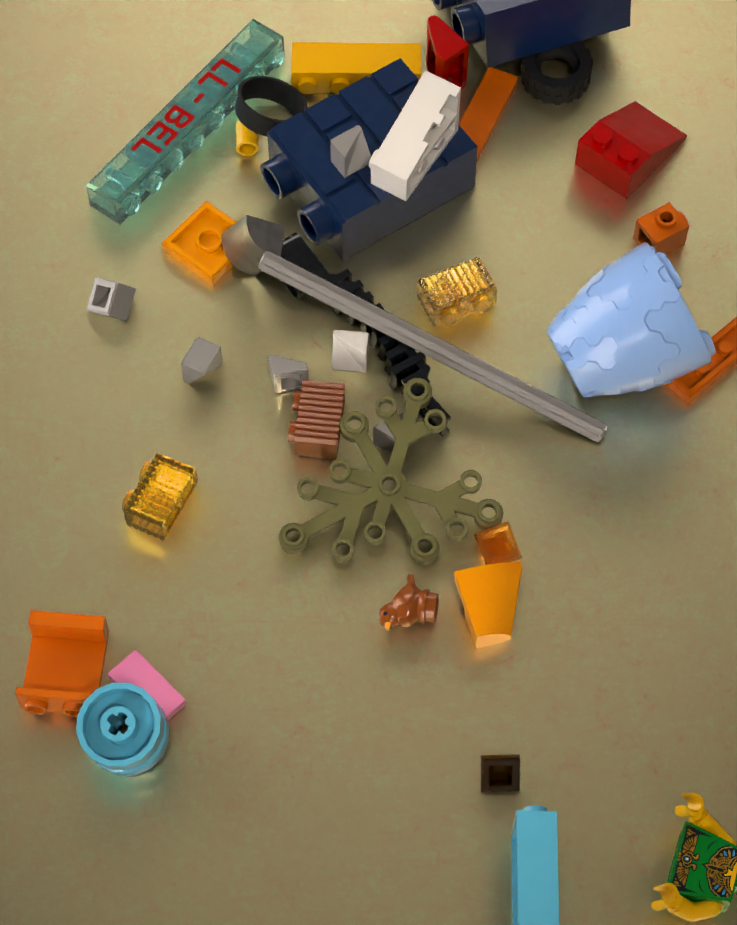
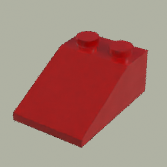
M634 101L598 120L578 140L575 165L625 199H628L686 140L687 135Z

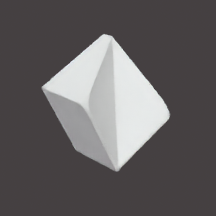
M334 330L332 368L339 371L366 373L369 333Z

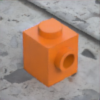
M668 202L636 220L633 240L638 246L646 242L650 247L654 246L657 252L667 255L685 245L690 225L685 215L677 211Z

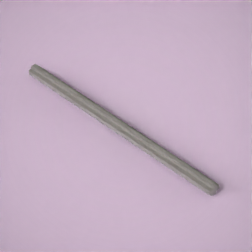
M266 251L260 259L258 268L280 281L594 442H600L607 430L606 423L270 251Z

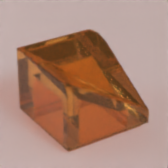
M508 521L474 534L485 565L513 562L523 558Z

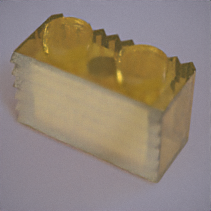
M480 257L451 266L449 269L445 268L437 274L433 273L431 276L427 275L425 278L418 280L417 298L429 317L430 322H432L433 327L442 324L452 326L458 323L463 316L473 312L477 314L485 313L497 301L498 288Z
M157 452L151 462L146 461L139 474L140 482H138V486L134 491L129 490L122 502V510L126 524L129 527L133 526L135 529H139L163 541L166 539L196 487L198 478L196 468Z

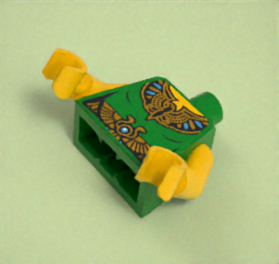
M683 793L681 796L687 801L688 807L685 805L676 806L675 814L678 817H689L690 822L685 821L680 832L667 882L653 887L654 891H658L662 895V899L653 901L651 906L655 911L667 909L670 913L688 922H696L716 917L719 913L726 912L731 904L733 894L737 895V843L704 808L703 798L698 793Z

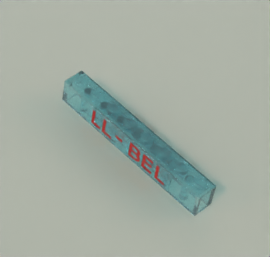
M252 19L86 185L90 206L120 225L129 216H133L138 211L141 203L150 194L156 193L162 182L181 167L184 159L192 151H197L204 139L213 130L220 128L224 119L236 107L240 83L249 77L267 76L274 68L277 69L283 63L285 58L284 37Z

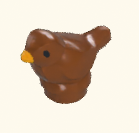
M408 574L407 584L395 595L390 603L380 609L378 615L380 624L387 630H390L395 626L410 627L417 621L422 624H426V622L435 623L438 614L439 594L430 592L429 589L421 591L415 585L414 574Z

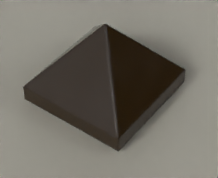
M520 754L481 755V792L520 791Z

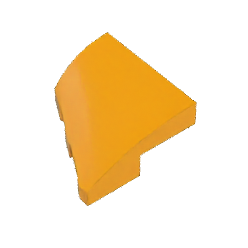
M520 562L487 564L454 571V580L465 609L464 617L475 649L511 640L522 573Z

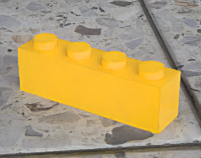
M292 42V86L300 93L307 95L339 94L338 91L366 76H372V73L399 58L417 76L419 81L421 78V43Z

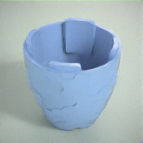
M646 242L624 254L610 265H606L590 278L588 283L581 288L568 305L555 316L547 329L551 342L583 397L620 395L659 387L711 363V357L716 353L711 336L707 331L698 329L679 292L682 284L673 265L665 253L657 252L654 246L650 247Z

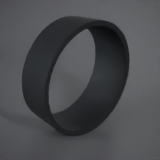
M254 76L240 83L235 112L245 127L267 137V132L272 127L285 120L261 115L249 107L245 100L262 98L274 101L285 107L292 116L300 112L304 113L308 105L304 96L292 85L273 77Z

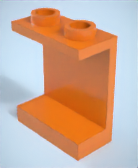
M30 610L28 625L32 634L25 679L23 688L16 687L15 692L20 708L32 714H45L47 711L62 712L66 716L77 718L84 701L101 686L109 637L106 617Z

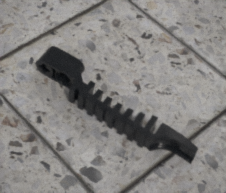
M293 233L283 239L282 258L374 304V296L370 291L364 292V285L360 280L352 281V274L348 268L338 274H330L298 233ZM284 283L296 299L303 296L312 297ZM380 303L375 305L384 310ZM333 308L336 316L343 314V312ZM351 316L347 318L351 326L360 322ZM361 323L360 332H367L369 334L372 332L369 343L373 349L380 346L377 356L381 361L387 359L384 370L388 376L392 374L389 386L393 391L403 385L405 386L413 378H422L430 384L428 375L431 367L426 364V356L423 353H417L415 349ZM416 386L411 389V393L415 396H420L424 393V389ZM432 396L429 405L420 409L418 416L424 420L429 410H441L446 416V426L438 434L443 437L450 433L447 423L451 420V416ZM433 416L428 422L432 426H438L442 423V420L437 416Z

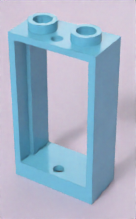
M527 806L523 810L516 811L511 835L512 925H559L557 811H547V808L543 806Z

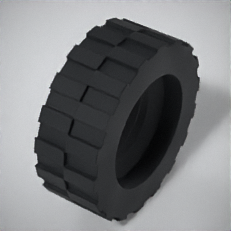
M582 41L522 57L520 76L521 83L525 86V91L530 93L532 98L541 100L545 104H569L573 100L581 98L582 94L588 90L593 66L591 52ZM547 60H562L571 65L572 73L566 78H551L544 75L540 67Z

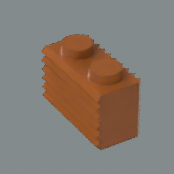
M303 379L301 391L295 390L293 412H298L297 422L290 421L288 442L294 443V453L296 456L302 455L304 457H317L326 460L329 458L332 460L337 459L341 433L340 422L343 417L345 404L344 383Z

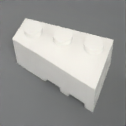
M426 70L424 71L381 147L375 150L370 158L368 166L371 168V184L407 201L458 131L461 87Z

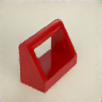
M430 16L427 20V71L461 87L462 90L467 84L469 44L438 16Z

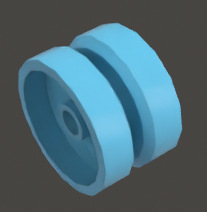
M110 683L96 689L84 701L77 715L76 733L81 748L103 770L117 776H136L150 770L162 759L169 744L170 726L164 711L145 689L131 683ZM128 726L127 731L122 734L120 732L121 728Z

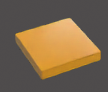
M205 201L161 243L162 250L213 286L233 266L223 250L222 233L237 222L208 201Z

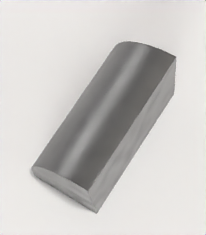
M246 215L222 233V246L226 257L238 270L253 276L261 272L258 268L260 259L266 251L281 257L285 226Z

